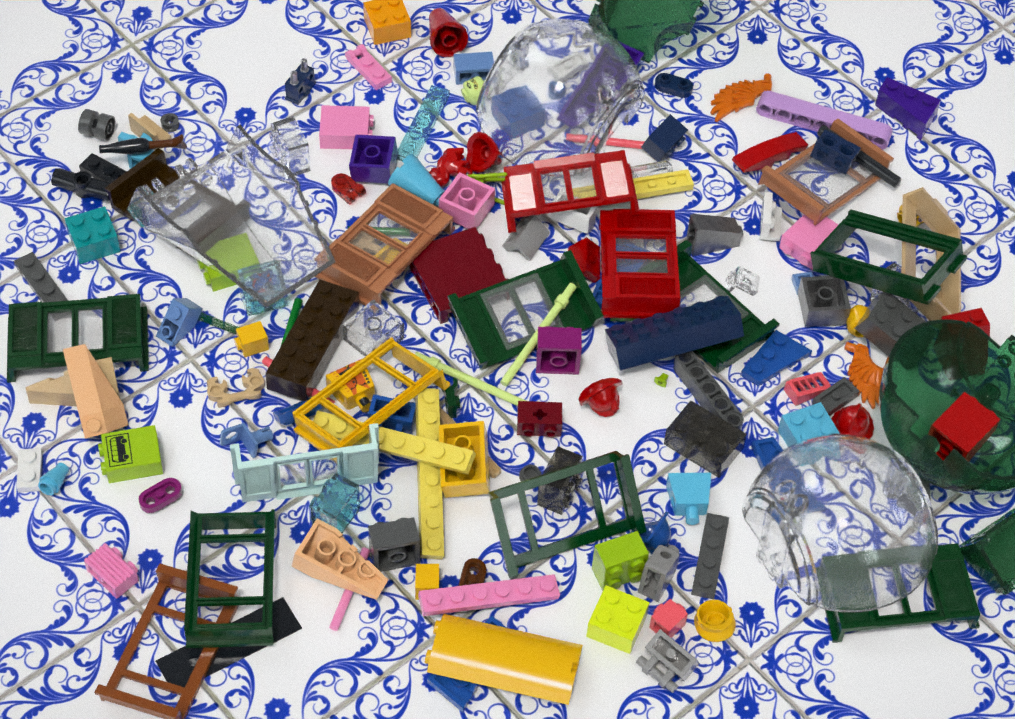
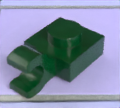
M453 378L452 386H449L446 390L441 389L444 393L446 412L451 418H457V409H460L459 395L455 396L454 394L458 389L456 378Z

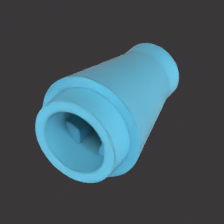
M60 462L40 477L39 489L44 494L50 496L58 493L69 472L68 466Z

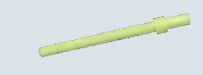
M569 283L564 292L557 296L554 306L539 327L550 326L561 309H565L569 303V298L577 288L573 283ZM538 328L501 379L500 383L503 386H508L537 345Z
M415 352L416 356L436 369H443V373L518 406V401H526L441 363V360L433 356L430 358Z

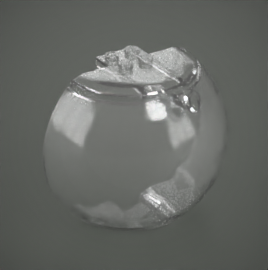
M561 18L548 19L526 25L506 44L484 80L479 93L476 112H478V119L483 133L490 136L497 144L499 152H503L502 157L514 165L534 163L533 161L592 152L594 154L605 153L606 142L623 120L628 124L642 106L645 90L635 62L626 49L613 36L583 21ZM591 167L569 170L570 177L583 176L591 170ZM563 171L541 174L542 176L564 177Z
M824 434L790 445L774 456L762 468L751 484L742 504L744 520L759 541L756 558L766 568L769 578L775 581L779 589L789 584L797 597L806 605H814V607L829 611H871L892 605L904 599L925 580L932 568L938 550V529L935 514L928 494L918 475L897 451L862 436Z

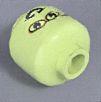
M476 76L463 83L461 93L466 103L470 102L472 105H477L489 98L488 91L491 90L487 79L483 81L480 76Z

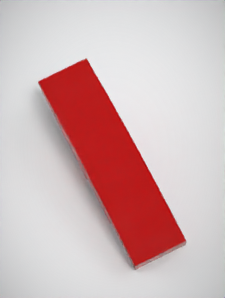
M797 132L789 133L750 147L735 155L732 161L743 173L761 170L767 165L772 167L775 161L789 159L791 153L806 150L809 144Z

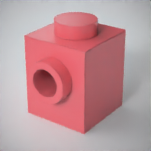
M669 599L665 604L661 603L656 607L651 616L649 628L655 633L661 629L672 638L686 625L688 613L681 604Z

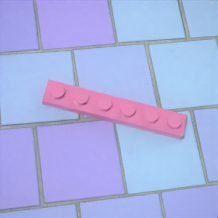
M555 574L422 590L418 593L422 616L556 600L560 597Z

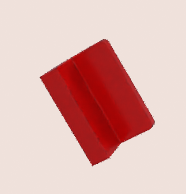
M586 237L568 247V251H572L583 275L593 283L600 280V246Z

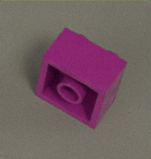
M538 327L536 373L579 375L582 328Z

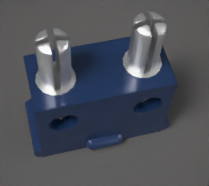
M305 58L300 60L301 64L296 70L290 72V77L285 82V100L297 105L301 103L316 84L314 68L308 66V61Z

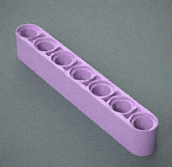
M764 91L756 107L757 113L763 117L818 132L819 128L823 125L830 129L833 121L838 118L882 150L887 148L893 132L892 128L885 123L773 91Z

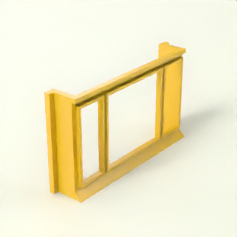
M391 337L293 411L292 414L296 423L294 432L320 451L353 446L369 433V424H381L432 383L443 390H446L451 385L445 379L443 369H436L395 342ZM391 349L393 357L422 375V377L414 382L380 359V357ZM373 363L408 388L365 422L360 423L326 398ZM318 404H321L355 429L339 441L307 418L305 414ZM331 458L337 463V458Z

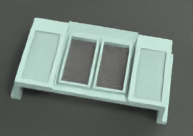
M378 423L369 424V444L245 462L241 461L239 443L230 444L235 485L240 484L242 502L270 498L281 500L342 491L344 487L378 483Z

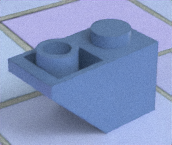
M173 298L156 337L174 347L195 327L203 308L188 298Z

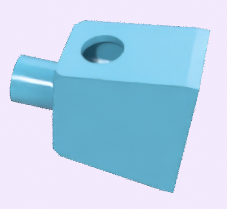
M711 472L668 473L666 489L673 512L676 516H685L686 523L689 525L698 524L700 521L699 515L707 514Z

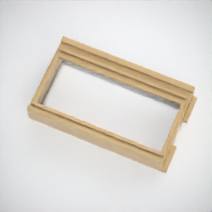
M923 187L903 194V224L916 227L917 214L931 231L961 239V229L948 216V211L936 198L933 199ZM902 241L901 273L916 277V245ZM936 250V262L944 252ZM961 267L955 274L950 273L940 285V292L929 305L910 300L937 329L942 316L961 312Z

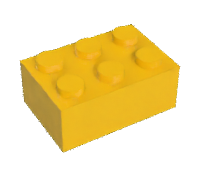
M484 421L439 425V442L473 450L476 453L468 475L440 467L441 489L445 498L488 494L490 492L488 435Z

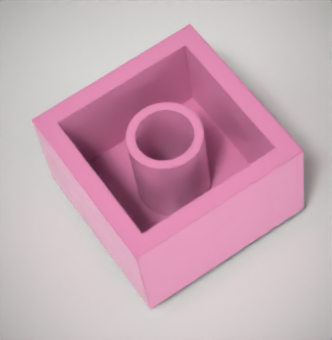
M459 172L439 198V208L452 216L454 223L467 229L472 227L477 229L495 204V188Z

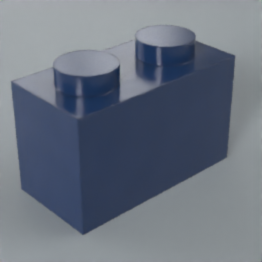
M670 114L646 139L641 148L659 163L664 157L668 159L675 151L673 147L675 145L680 147L686 140L684 135L688 129Z

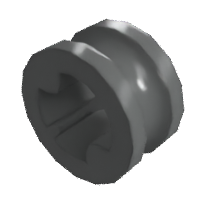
M167 113L161 117V127L166 132H174L179 128V119L176 114Z

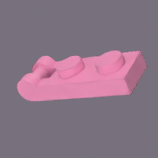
M363 44L358 45L353 51L345 52L348 62L375 90L392 82V76L372 57Z

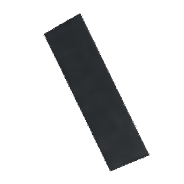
M284 597L273 602V643L302 629ZM263 607L232 623L262 622ZM184 646L155 662L168 683L185 688L203 648H186ZM267 646L219 647L205 678Z

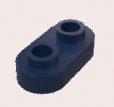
M660 73L655 78V88L660 92L680 98H687L692 94L693 83L688 79L668 73Z

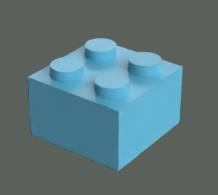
M821 402L782 415L778 428L780 435L798 465L838 451L842 437Z

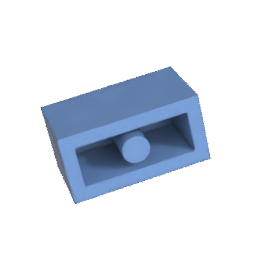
M492 51L453 54L456 85L463 84L465 81L476 76H480L483 81L487 79L488 82H495V65Z

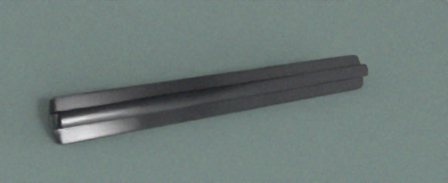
M825 125L821 126L817 132V135L821 136L826 129L838 135ZM859 151L855 160L857 163L894 188L900 184L901 177L863 151Z

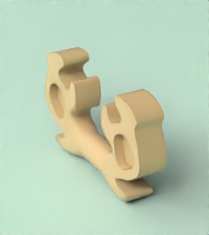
M247 369L248 377L242 375L243 387L247 389L229 394L227 393L228 386L226 380H223L220 384L218 377H212L207 380L208 398L211 401L217 402L218 408L226 407L232 402L245 399L261 398V390L265 387L264 378L259 373V369Z

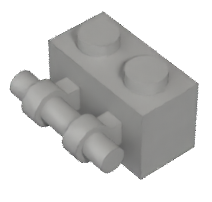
M661 629L645 646L646 650L652 654V657L647 660L641 655L636 661L646 675L650 674L659 682V686L663 689L667 688L671 693H674L679 687L672 681L674 676L677 675L685 682L700 664L695 657ZM659 661L669 669L666 674L655 667Z

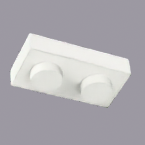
M41 448L18 450V493L41 491L38 487L39 479L42 477L43 453Z

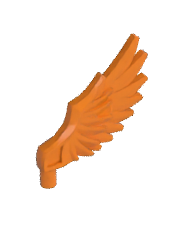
M764 74V80H753V82L744 80V82L739 81L738 83H732V85H726L725 89H720L719 93L714 94V100L711 101V105L716 106L712 108L710 114L717 113L715 122L720 121L734 110L738 112L747 106L754 105L755 100L764 91H771V74Z
M846 342L844 350L854 353L847 374L850 376L849 381L860 391L859 395L861 394L862 403L868 400L871 408L875 409L876 401L885 413H889L888 406L900 413L901 408L889 392L891 386L885 378L884 369L872 361L869 348L859 343L856 345Z

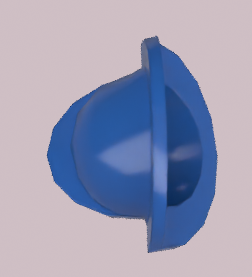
M665 512L658 521L646 523L647 532L639 534L645 547L651 554H653L658 545L668 546L671 539V529L666 517L669 512Z

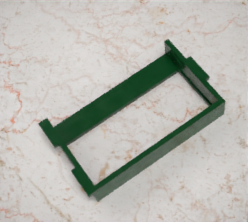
M852 209L848 211L846 218L842 220L818 248L810 253L813 271L926 305H929L940 292V285L949 274H955L967 260V255L963 254L962 239ZM856 228L944 252L922 279L834 253Z

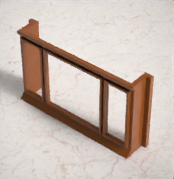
M159 563L156 569L159 582L107 685L98 684L94 693L100 697L101 701L106 700L159 718L186 719L219 647L203 648L185 688L127 670L155 613L183 622L185 619V613L159 606L167 588L186 593L187 571ZM200 575V598L237 597V586ZM239 605L223 606L216 623L198 617L197 624L231 623ZM122 678H126L180 695V699L174 708L117 690Z

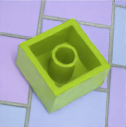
M638 531L594 546L592 571L602 591L606 585L617 589L623 584L635 583L641 580L649 552Z

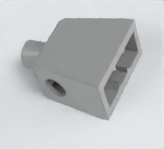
M658 545L644 565L638 593L656 602L660 601L676 572L680 557L679 549L676 546L668 545L665 547ZM656 573L660 574L658 580H656L654 577Z

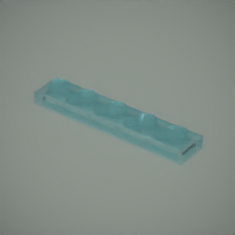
M431 85L398 147L397 160L402 161L410 154L418 158L450 96V90Z

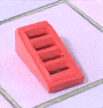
M818 372L787 381L784 391L794 405L797 406L815 398L831 387L824 375ZM816 380H819L823 386H820Z

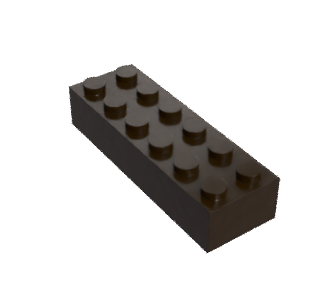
M318 281L266 371L268 390L301 401H307L310 398L313 389L317 386L359 310V292L327 281Z

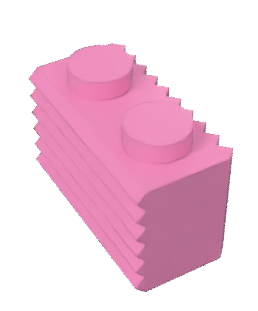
M104 543L103 546L96 549L88 558H85L84 563L88 573L117 599L139 581L137 576L138 569L131 561L125 562L122 559L121 552L116 547L110 548Z

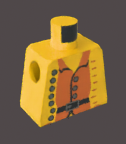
M360 360L327 374L326 386ZM365 368L332 394L346 409L350 410L358 406L362 412L369 411L370 400H372L373 394L375 395V390L368 369Z

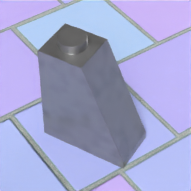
M701 214L690 215L686 240L692 244V256L740 246L743 230L740 225L738 226L735 218Z

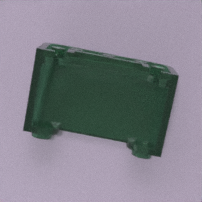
M1014 508L959 545L964 560L996 593H1002L1003 595L1015 589Z

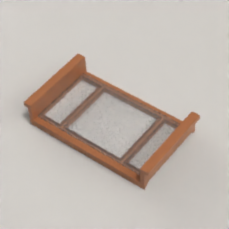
M837 118L833 121L830 128L832 131L845 140L861 147V151L886 168H889L890 163L894 160L892 156ZM814 143L776 170H773L768 165L762 168L763 173L758 185L764 184L813 220L814 225H817L881 178L856 161L845 175L810 157L815 145Z

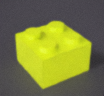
M606 585L588 622L586 637L630 654L647 618L650 602Z

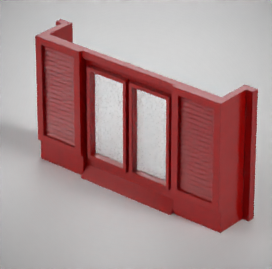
M625 150L599 154L592 152L503 167L504 172L507 173L505 181L501 183L508 233L517 232L515 218L623 202H629L632 215L640 214L630 163H627Z
M631 209L600 210L601 311L604 315L603 318L644 319L656 313L673 311V309L680 306L675 210L639 209L640 214L632 215Z

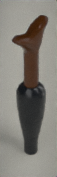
M183 134L168 140L149 141L146 138H135L108 145H99V152L145 154L149 149L172 147L186 150L187 144L183 141Z

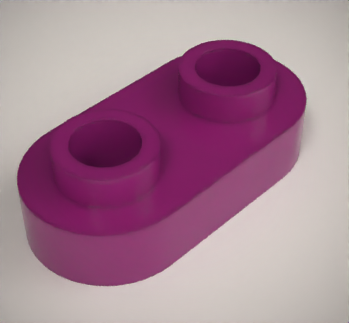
M166 478L144 490L138 498L141 510L146 513H154L179 499L182 495L181 483L175 478Z

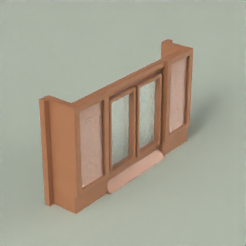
M392 183L338 239H335L317 257V273L315 277L319 280L359 292V302L377 311L381 307V293L442 231L450 235L455 231L453 217L443 212L442 209Z

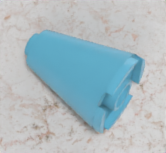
M413 154L408 155L402 160L404 164L394 170L388 185L390 186L394 183L439 207V198L445 191Z

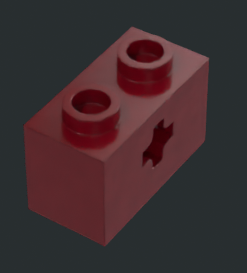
M518 401L517 435L526 437H561L562 402Z

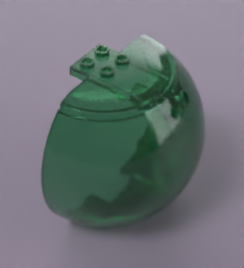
M932 320L912 327L898 339L890 351L883 367L879 384V411L885 435L892 449L900 460L917 476L928 483L952 492L969 495H988L1015 489V337L1013 335L1009 336L999 346L978 326L969 321L965 323L959 320ZM966 392L970 396L975 397L988 410H992L1000 418V422L994 433L969 462L956 449H953L943 461L936 454L940 449L939 441L935 437L928 435L931 425Z

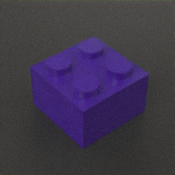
M355 134L349 162L352 182L388 183L395 170L398 155L396 137Z

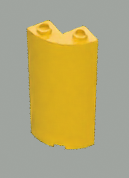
M443 614L440 621L436 620L433 634H436L432 650H427L425 664H428V673L569 705L583 645L448 614Z

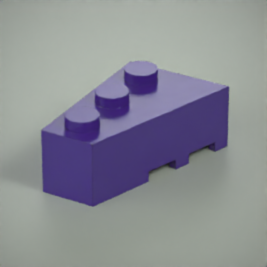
M887 77L879 88L875 106L892 119L896 118L903 123L902 127L906 130H912L917 134L916 138L921 141L937 116L941 100Z

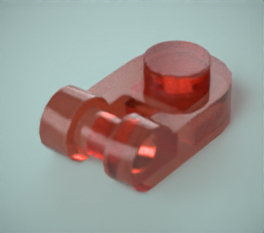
M336 174L331 179L332 190L347 204L353 203L358 196L362 197L366 194L364 186L358 184L346 174Z

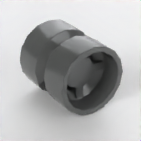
M85 109L79 119L78 131L80 134L90 137L95 136L97 139L108 141L114 133L115 117Z

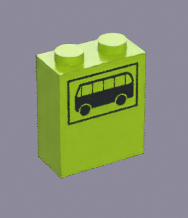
M155 425L101 434L102 443L98 444L100 457L104 456L105 462H100L102 475H107L109 484L163 474Z

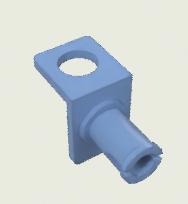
M241 423L221 431L220 445L224 446L241 440L251 457L255 458L258 444L273 440V433L269 426L251 432L245 423ZM236 432L233 437L226 438L228 434Z

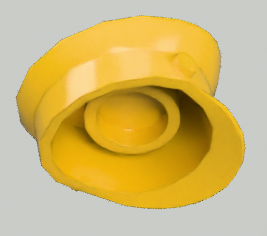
M720 600L705 601L699 606L694 616V625L698 634L708 641H725L735 631L736 621L732 608Z

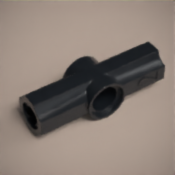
M61 168L54 170L51 179L52 185L74 191L80 198L91 196L110 201L109 195L105 192L104 188L111 183L92 178L91 174L86 171L74 173Z

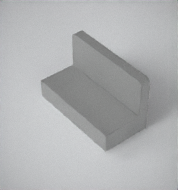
M536 215L527 216L519 221L516 226L517 232H512L502 246L506 251L518 249L526 260H530L549 235V231Z

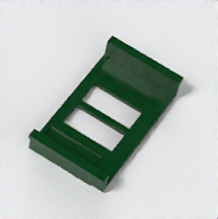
M958 543L888 548L823 556L820 567H815L832 643L842 642L845 632L961 620H967L970 629L980 627L978 621L980 612ZM922 563L935 610L911 612L899 566ZM891 566L903 613L879 616L867 569Z

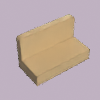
M133 113L128 115L130 130L139 138L145 133L153 141L172 139L170 134L146 115L141 118L136 117Z

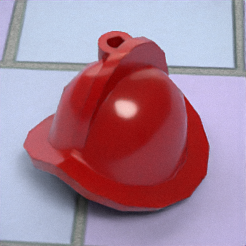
M476 132L468 139L466 160L469 161L467 165H469L473 172H484L492 165L501 164L502 160L499 156H502L503 152H499L497 144L490 136L483 132Z
M606 378L592 383L580 393V406L588 403L590 408L598 415L604 417L613 416L619 409L620 402L617 387L623 384L622 380Z
M860 403L840 409L831 418L842 436L841 440L851 445H861L869 441L873 436V420L869 412Z

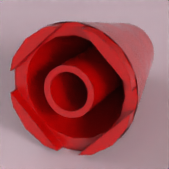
M436 8L431 11L429 15L430 45L434 52L442 57H452L454 53L463 51L468 43V34L465 27L443 8Z

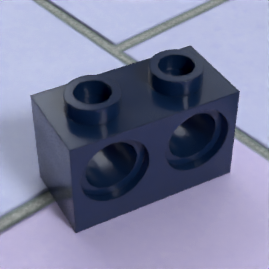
M825 129L817 139L810 157L846 175L855 163L861 147Z

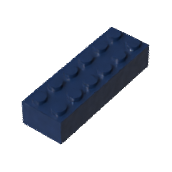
M717 296L713 300L696 302L684 308L677 307L673 311L656 313L648 318L634 319L632 322L622 325L616 324L611 328L605 329L609 353L620 371L744 336L741 313L728 296Z

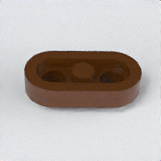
M477 558L468 559L464 563L458 586L484 583L486 575V565L484 562ZM470 571H475L477 574H471Z

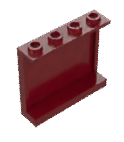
M476 227L432 241L408 266L440 324L448 322V314L452 312L448 304V295L456 293L458 298L508 280L503 275L501 265L497 264L494 260L492 249L487 248L483 234H479ZM503 293L506 300H510L509 293Z

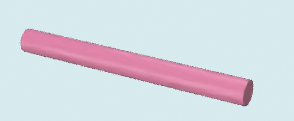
M363 547L360 555L367 560L370 550ZM344 590L330 623V629L338 631L354 593L353 591Z

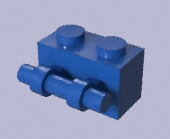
M373 394L368 418L394 398ZM406 403L379 424V426L412 434L416 420V403Z

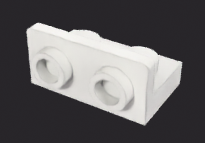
M764 192L759 239L780 241L782 208L776 207V202L772 201L773 193Z

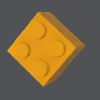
M372 0L363 2L364 21L374 45L411 38V20L403 0Z

